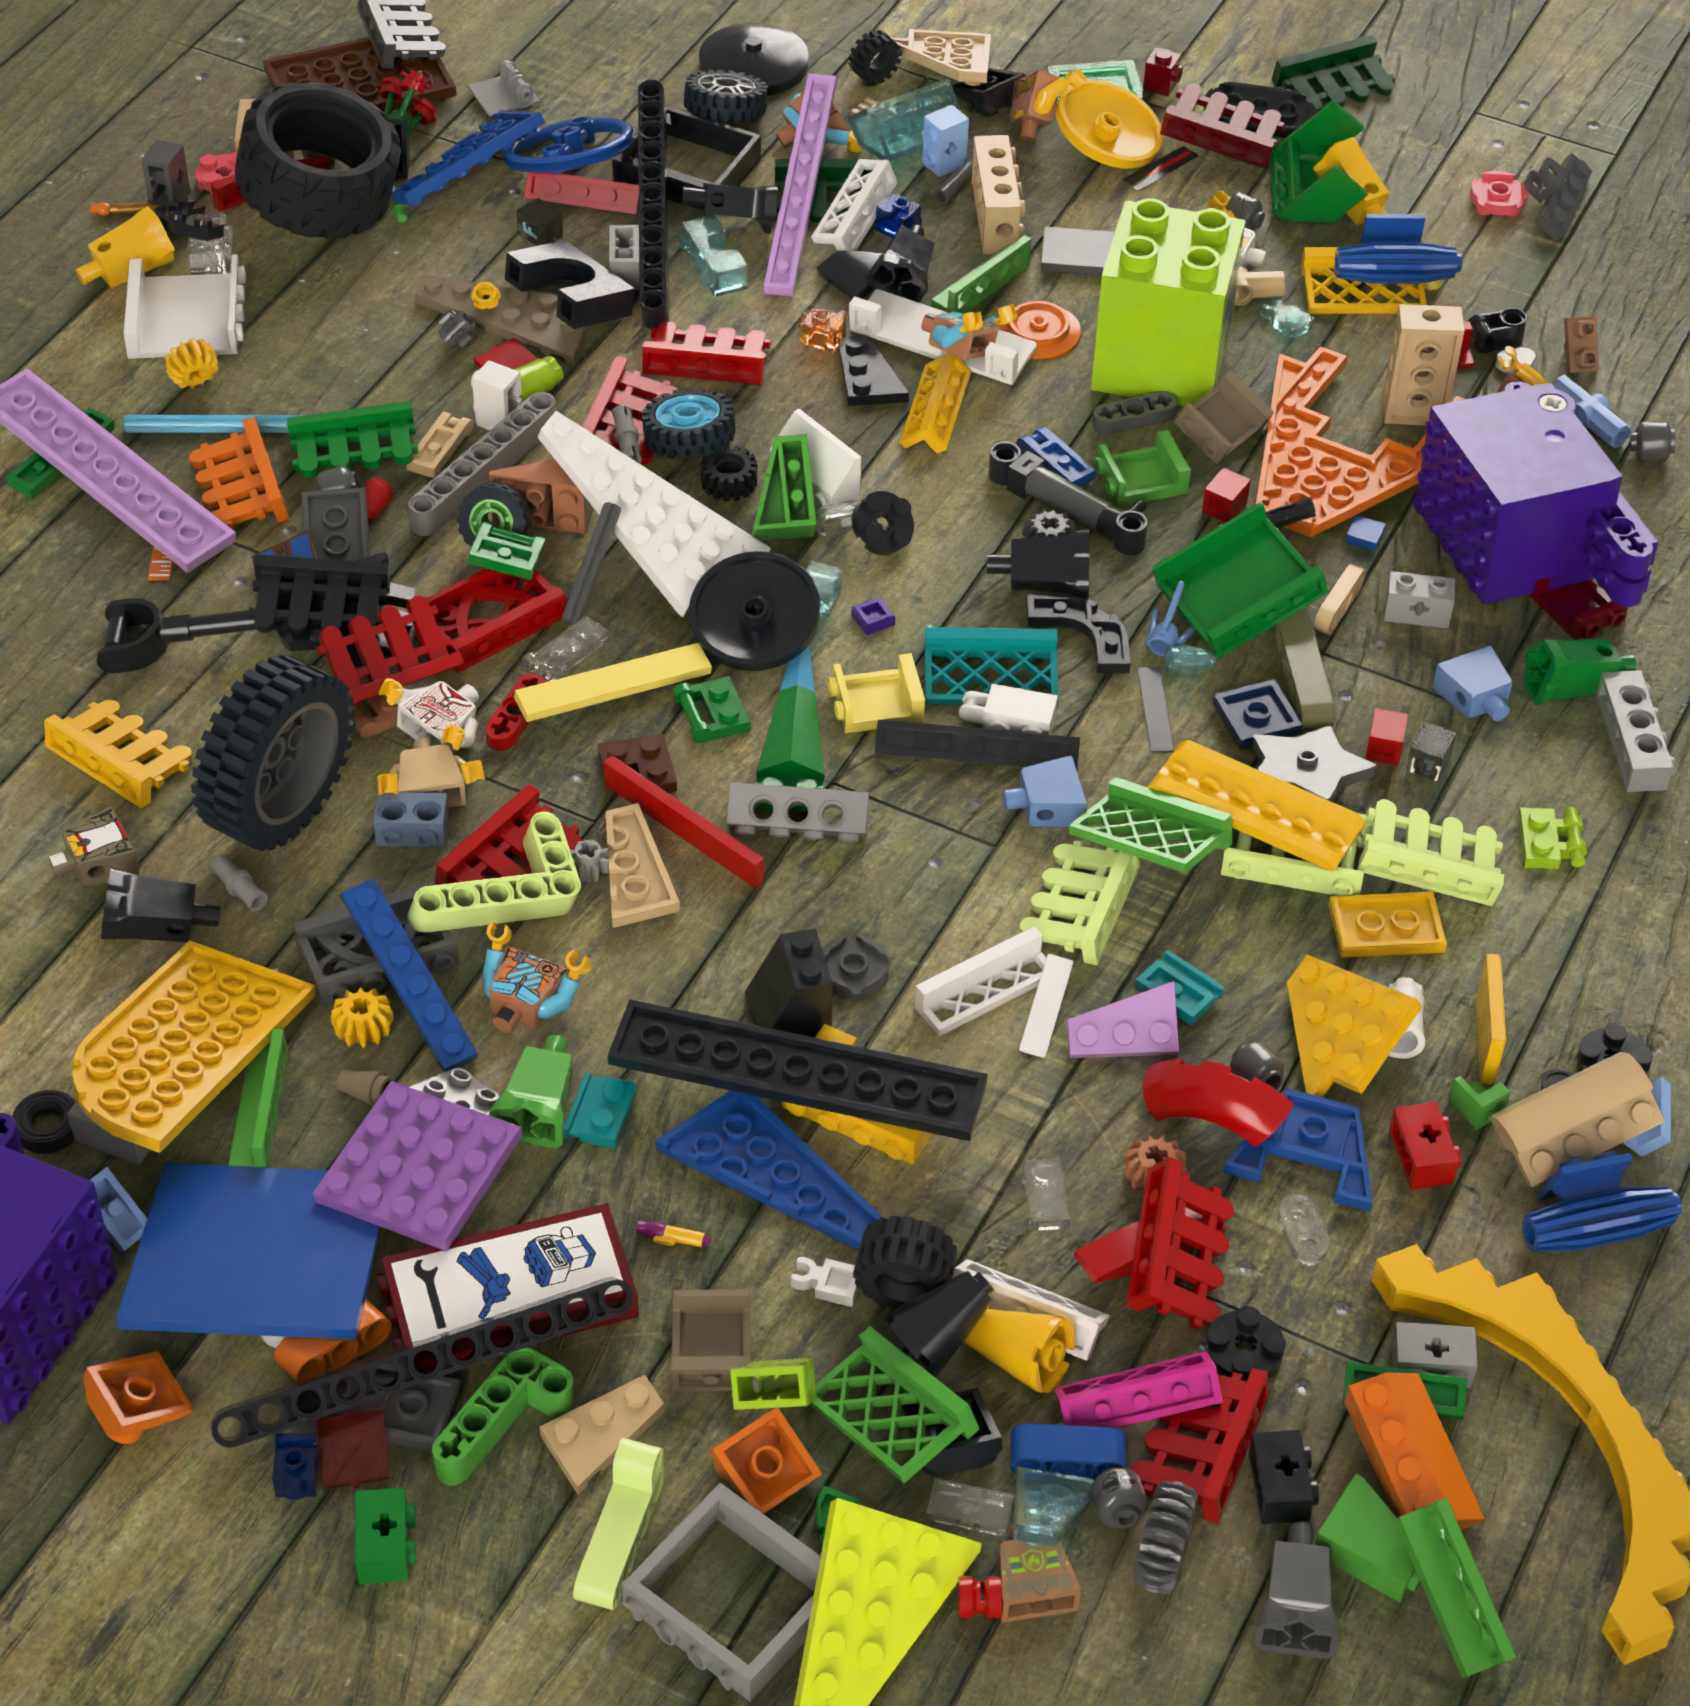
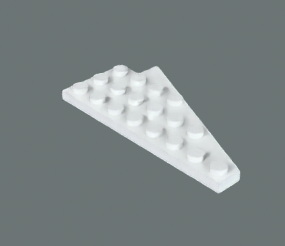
M555 411L541 428L538 439L599 515L603 504L606 502H611L621 507V513L613 533L680 616L683 617L689 610L690 599L696 584L712 566L740 553L754 551L770 552L771 548L558 411Z

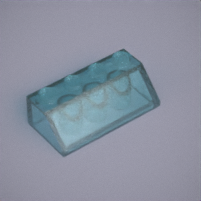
M948 78L867 107L848 117L858 145L879 159H889V161L923 149L924 116L950 105H953L961 113L962 110Z

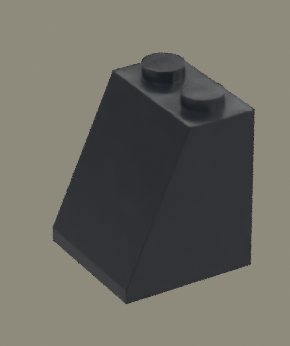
M816 928L780 934L745 990V998L753 1025L814 1038L824 1024L832 1027L833 983Z

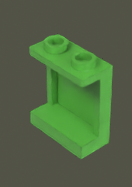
M1169 430L1157 432L1154 447L1111 455L1105 444L1098 445L1097 457L1093 461L1094 469L1098 476L1101 475L1105 491L1108 496H1112L1117 507L1132 505L1137 500L1147 502L1188 494L1191 470Z

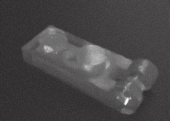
M584 616L537 652L527 653L521 662V667L530 674L536 673L541 675L546 682L557 680L610 640L609 630L588 616Z

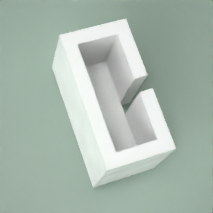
M488 360L480 370L473 374L471 386L473 388V410L475 411L476 425L491 430L522 403V398L519 397L522 394L520 372Z

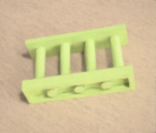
M1358 813L1364 819L1365 827L1341 860L1340 867H1337L1334 872L1306 860L1285 858V851L1275 846H1272L1270 855L1251 852L1252 836L1239 831L1236 849L1228 847L1224 850L1221 875L1336 896L1360 895L1364 871L1353 869L1357 847L1365 848L1363 846L1366 834L1371 832L1372 821L1366 819V814Z

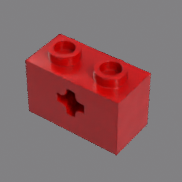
M1431 1102L1395 1107L1389 1132L1410 1190L1453 1184L1457 1168L1462 1165V1157L1459 1147L1452 1143L1449 1120L1447 1116H1442L1438 1103Z

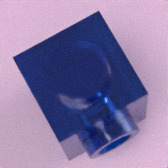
M891 193L876 207L875 230L891 238L894 237L901 225L907 228L911 225L922 226L921 205L895 193Z

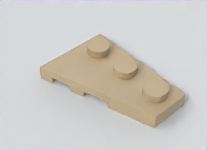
M643 1375L540 1426V1436L577 1495H579L588 1486V1481L600 1469L604 1471L613 1462V1457L622 1438L635 1441L665 1412L664 1402L646 1375Z

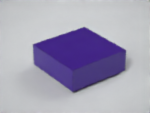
M881 597L853 606L851 609L852 617L866 635L895 625L896 617Z

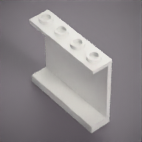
M232 254L231 273L145 277L142 258L130 259L124 323V340L128 359L166 357L171 353L170 348L178 347L180 342L186 343L191 338L195 341L204 339L207 344H210L211 348H214L217 355L238 354V341H243L244 339L243 325L239 323L244 322V307L240 303H245L244 285L241 284H246L245 266H239L238 254Z

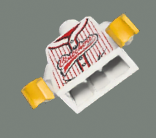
M385 679L378 694L387 696L386 702L389 705L398 704L397 727L415 740L427 737L432 740L433 746L448 745L452 753L454 750L458 751L460 748H468L474 744L478 727L475 719L476 706L474 703L479 699V695L473 686L466 684L456 691L445 682L438 681L431 686L405 689L399 682L393 679Z

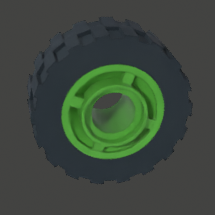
M500 482L485 483L466 495L463 503L460 504L458 508L459 515L457 516L458 530L462 534L464 542L472 547L484 521L490 522L488 513L493 512L500 518V526L494 525V527L528 535L527 531L532 523L530 521L531 509L528 508L526 498L524 499L518 489H513L511 485L507 483L505 485L500 484Z

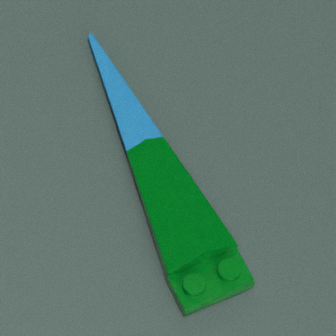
M810 645L800 655L787 663L756 771V784L824 789L825 773ZM761 803L755 809L773 810V806L768 803ZM801 805L794 806L790 810L808 812V810Z

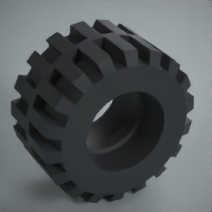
M889 1216V1219L880 1218L875 1223H870L863 1232L853 1278L856 1279L855 1284L857 1288L863 1290L862 1293L867 1298H872L874 1302L888 1306L890 1309H896L953 1278L958 1256L957 1247L953 1244V1239L949 1235L943 1234L944 1230L938 1226L930 1225L927 1221H920L907 1216L905 1218L898 1216Z

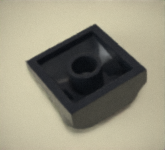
M990 68L988 69L987 83L970 86L965 84V82H959L948 87L952 95L973 104L977 113H982V116H991L997 114L998 109L1004 106H1012L1015 81L1025 77V73Z
M978 1387L954 1393L969 1404L980 1430L969 1439L960 1434L921 1468L925 1473L942 1477L970 1469L982 1468L993 1463L998 1453L1002 1451V1436ZM918 1403L902 1405L903 1415H919L920 1405ZM944 1424L926 1425L925 1437L938 1436L947 1427ZM918 1426L908 1427L912 1438H916Z

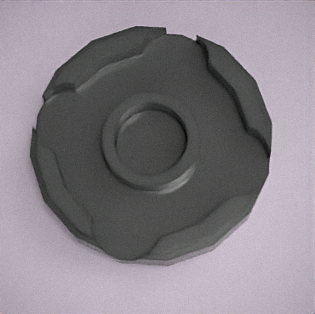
M856 936V940H847V937H843L829 943L823 950L833 983L832 993L854 999L868 997L881 990L888 981L890 967L888 955L873 940Z

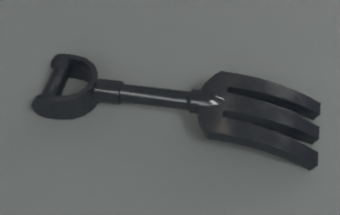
M391 583L390 592L387 594V601L380 600V604L407 608L408 600L415 596V588ZM280 594L279 610H289L292 594ZM313 596L311 612H323L325 596ZM142 598L114 600L108 603L105 608V618L109 623L105 646L97 654V664L102 670L109 673H122L142 669L156 662L166 652L169 643L192 641L195 637L256 630L254 619L248 618L249 610L194 617L190 614L162 617L157 606ZM347 598L344 614L356 615L358 602L354 601H358V599ZM399 610L401 617L409 614ZM275 622V627L272 631L276 630L280 641L288 650H317L316 647L321 646L319 641V634L322 631L321 624L309 623L306 633L294 635L288 629V622ZM412 623L405 625L408 634L412 628ZM129 626H152L143 637L134 642L127 643ZM343 626L342 637L351 635L349 628ZM384 633L376 635L383 655L393 657ZM354 643L346 646L348 651H357Z

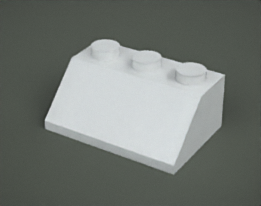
M797 409L793 412L778 436L807 434L814 506L818 512L833 520L854 508L860 502L861 456L802 410Z

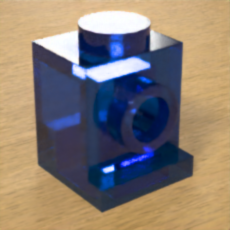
M275 1433L272 1482L276 1497L298 1500L303 1497L317 1496L320 1451L316 1433Z

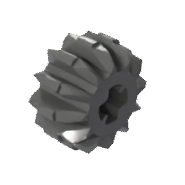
M1041 509L1039 514H1030L1029 519L1023 525L1022 535L1023 538L1070 535L1075 532L1074 520L1068 519L1067 513L1057 514L1055 509L1052 512H1046L1044 509Z

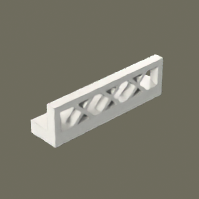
M858 160L811 236L814 243L834 244L837 251H856L898 183L889 160ZM864 170H872V172L860 177ZM862 187L859 192L849 196L850 192ZM850 206L848 211L836 216L839 211ZM838 226L834 234L826 233V231Z
M1034 926L916 985L915 1009L940 1037L1038 987L1043 971L1037 974L1023 973L1021 971L1022 967L1034 961L1043 970L1047 959L1041 952L1043 935ZM998 979L1014 981V985L1008 989L992 987L993 982ZM971 993L985 996L984 1001L978 1004L965 1003L963 998ZM942 1008L954 1010L955 1014L953 1017L941 1022L933 1012Z
M969 1259L955 1267L953 1278L966 1271H969L972 1276L980 1272L995 1289L989 1294L993 1302L988 1309L1055 1315L1071 1320L1075 1327L1074 1351L1067 1349L1066 1353L1086 1361L1091 1358L1098 1334L1106 1327L1110 1315Z

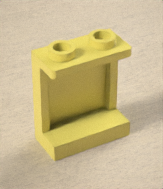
M912 653L898 655V669L843 676L841 665L833 664V677H828V690L830 697H836L837 701H834L835 717L837 721L842 720L845 733L876 730L878 719L924 723L925 698Z

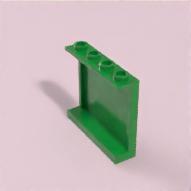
M1262 502L1244 510L1240 515L1217 526L1213 531L1196 541L1190 542L1183 549L1152 566L1157 587L1170 602L1180 581L1184 582L1176 610L1217 659L1222 658L1328 594L1324 572L1318 565L1313 568L1308 565L1267 518Z

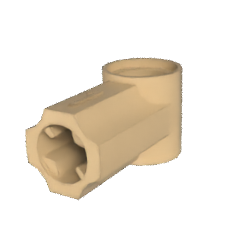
M1240 266L1234 305H1245L1253 298H1277L1284 296L1285 277L1283 271L1248 272L1246 268Z

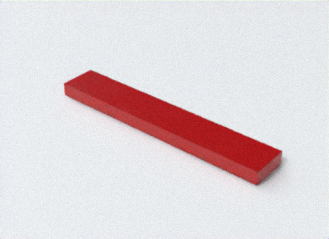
M610 756L603 762L605 786L631 804L639 803L641 810L755 889L764 882L763 857L616 757Z

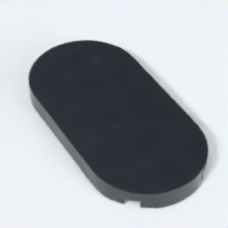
M1224 82L1219 84V87L1214 90L1211 88L1205 95V97L1211 98L1215 92L1224 93L1228 97L1227 104L1236 107L1241 101H1249L1255 107L1254 113L1264 115L1265 111L1270 109L1278 111L1281 114L1280 121L1285 122L1282 132L1276 130L1273 137L1286 138L1315 114V107L1312 101L1310 103L1307 100V96L1295 90L1240 82ZM1223 113L1220 121L1229 124L1232 116ZM1249 122L1246 130L1256 133L1259 125Z

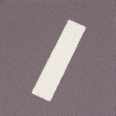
M1052 954L1047 955L1019 1051L1045 1058L1072 969V960Z

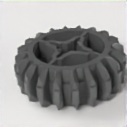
M1165 1480L1157 1486L1137 1555L1134 1571L1136 1586L1146 1588V1591L1156 1594L1158 1592L1170 1594L1175 1589L1198 1501L1196 1489L1187 1487L1184 1483Z

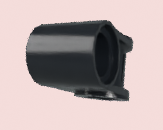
M1507 308L1471 317L1468 320L1473 328L1471 337L1475 340L1474 344L1478 352L1489 353L1505 349L1506 346L1513 348L1520 346L1523 342L1527 319L1525 312L1518 308Z

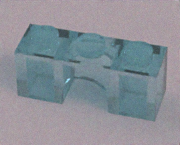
M713 214L682 222V235H679L680 248L683 253L686 252L688 254L692 268L698 270L703 285L709 287L714 297L748 289L747 264L736 248L725 251V230L716 216Z

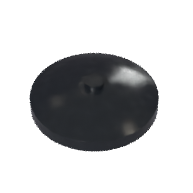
M741 23L722 28L711 34L702 43L699 51L700 71L713 70L717 72V70H724V72H728L731 70L737 74L743 72L746 73V76L753 75L767 84V96L784 92L797 85L805 77L809 66V53L803 40L785 28L766 23Z
M754 551L730 556L712 566L700 578L690 599L689 617L697 643L713 660L737 670L762 671L786 664L808 647L815 637L820 624L821 605L817 587L809 573L802 566L776 553Z

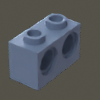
M377 792L373 820L376 846L446 847L449 822L447 793L399 792V795H394V793L378 795Z

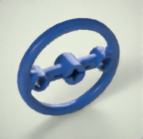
M588 116L537 128V132L529 137H520L515 140V145L512 148L503 151L504 162L508 167L517 171L557 174L610 159L629 148L635 140L634 128L630 123L621 119L608 117L591 118ZM610 132L620 134L619 137L602 146L586 151L584 149V145L595 141V133ZM551 139L554 140L553 145L542 149V157L530 158L518 155L536 144Z

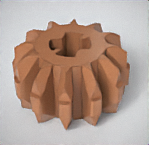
M1148 1133L1144 1141L1134 1139L1131 1148L1127 1149V1152L1124 1154L1125 1180L1132 1181L1133 1191L1145 1190L1148 1168L1169 1157L1183 1162L1181 1172L1187 1173L1185 1151L1179 1150L1177 1140L1167 1143L1164 1134L1159 1139H1153Z

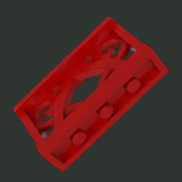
M485 568L426 598L430 607L434 605L437 607L439 613L434 615L436 623L441 621L443 624L450 625H438L442 638L448 637L451 645L446 647L448 653L460 651L464 663L453 668L457 673L560 621L566 607L565 593L558 586L554 588L536 570L531 580ZM523 580L526 584L518 591L517 582ZM532 590L538 595L537 597L530 595ZM479 601L506 602L503 607V615L493 620L486 618L469 620L473 606ZM457 633L458 638L454 640L448 636Z

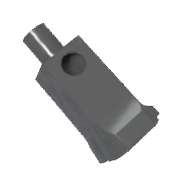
M1296 1522L1288 1528V1542L1275 1540L1270 1563L1266 1604L1258 1614L1252 1645L1261 1651L1270 1653L1296 1654L1300 1657L1318 1659L1332 1658L1337 1655L1340 1629L1331 1602L1329 1547L1313 1545L1312 1526L1307 1523Z

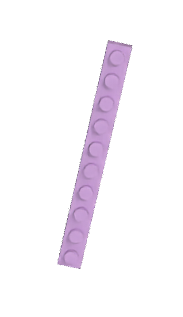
M808 73L763 286L764 294L790 297L794 295L837 85L836 76Z

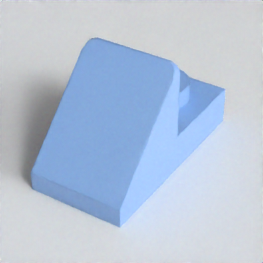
M106 1167L91 1178L90 1181L94 1182L108 1238L121 1253L142 1237L147 1218L109 1168Z

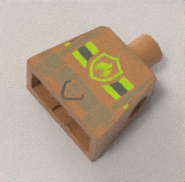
M1021 1520L1010 1526L1012 1540L1004 1541L999 1546L998 1576H1001L1002 1583L1001 1623L1079 1611L1081 1586L1058 1536L1054 1534L1037 1536L1034 1523L1030 1520Z

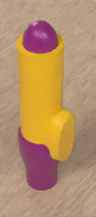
M638 1221L636 1233L647 1235L653 1238V1242L662 1245L674 1246L675 1243H681L702 1248L711 1242V1239L704 1232L670 1226L665 1223Z

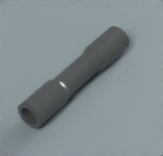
M973 152L965 159L964 164L934 192V198L939 204L946 205L960 191L961 186L972 176Z

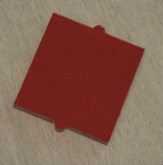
M383 1409L356 1414L353 1411H347L346 1415L317 1419L323 1489L349 1485L359 1488L361 1483L390 1479Z

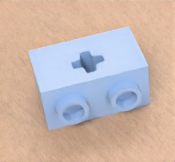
M953 105L924 116L922 163L938 177L959 169L967 158L969 118Z

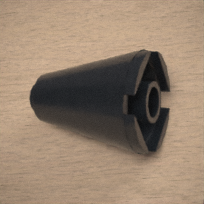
M966 1271L890 1311L883 1318L915 1358L920 1359L925 1365V1369L932 1376L936 1377L942 1372L990 1307L993 1299L989 1294L995 1289L980 1272L972 1276L969 1271Z

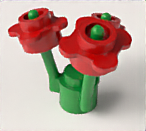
M411 70L410 74L401 71L400 74L405 76L403 83L398 78L387 77L383 78L382 83H377L376 86L380 90V96L387 100L385 107L387 119H407L409 136L418 122L427 125L429 121L432 123L437 121L434 115L436 113L434 105L427 99L413 97L415 91L423 94L426 87L431 89L433 87L425 82L427 77L420 70L417 72ZM408 91L400 110H394L393 114H391L393 101L402 100L403 92ZM411 99H412V101L414 102V104H413V106L410 108L409 112H410L411 116L413 117V119H412V120L410 121V123H409V122H408L409 116L406 115L405 112H406V110H407V108H408V106H409V104H410V101H411Z

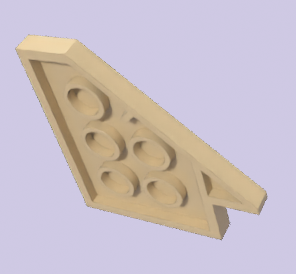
M909 29L908 39L892 38L901 47V57L956 81L965 82V84L970 86L987 83L991 34Z

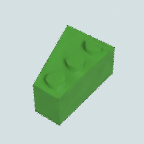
M807 434L775 436L752 536L759 541L814 537L817 524Z

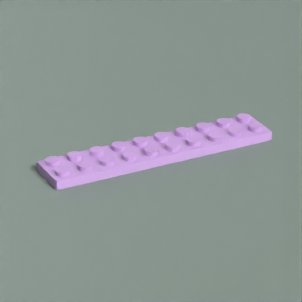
M28 368L0 384V424L186 573L191 572L237 541L234 530Z

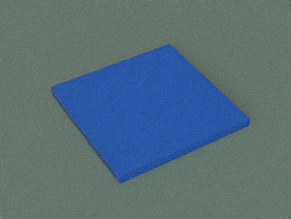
M165 1163L116 1317L117 1329L356 1340L382 1227L315 1202L312 1193L328 1170Z

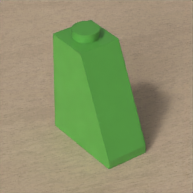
M1356 1473L1318 1531L1315 1545L1329 1547L1330 1564L1401 1603L1408 1590L1415 1593L1421 1584L1394 1521L1397 1517L1364 1477Z

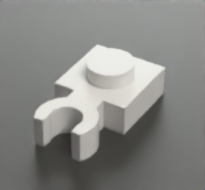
M798 1257L797 1270L807 1274L803 1276L792 1274L791 1286L797 1290L815 1288V1298L853 1307L859 1289L855 1284L856 1279L853 1278L855 1265L827 1258L823 1267L816 1266L815 1262L809 1258Z

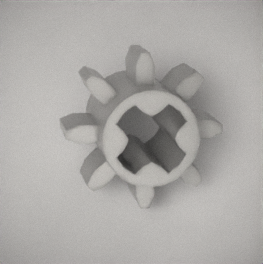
M595 840L578 841L575 850H570L580 882H598L601 872L609 873L608 849H601Z

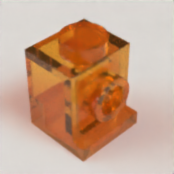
M813 307L809 313L803 312L798 322V329L801 330V343L834 353L838 347V338L846 336V312L841 310L839 314L816 307Z

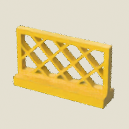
M1304 247L1300 269L1301 276H1304L1308 314H1397L1399 304L1427 305L1424 283L1396 284L1402 288L1397 294L1386 288L1389 284L1365 283L1373 288L1366 295L1356 288L1362 282L1353 281L1350 284L1345 279L1336 278L1334 265L1335 252L1338 247ZM1312 276H1326L1327 279L1320 283L1312 278ZM1333 282L1344 289L1338 295L1327 288ZM1321 293L1331 301L1328 303H1315L1314 298ZM1351 293L1360 301L1358 303H1348L1343 298ZM1380 293L1389 301L1387 303H1378L1372 298ZM1409 293L1418 299V303H1407L1401 298Z

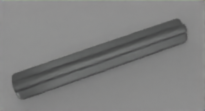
M606 502L603 504L562 615V621L569 625L578 626L581 622L621 513V507L614 503Z

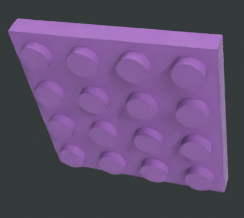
M391 1081L312 1194L315 1202L448 1251L523 1137L520 1126Z

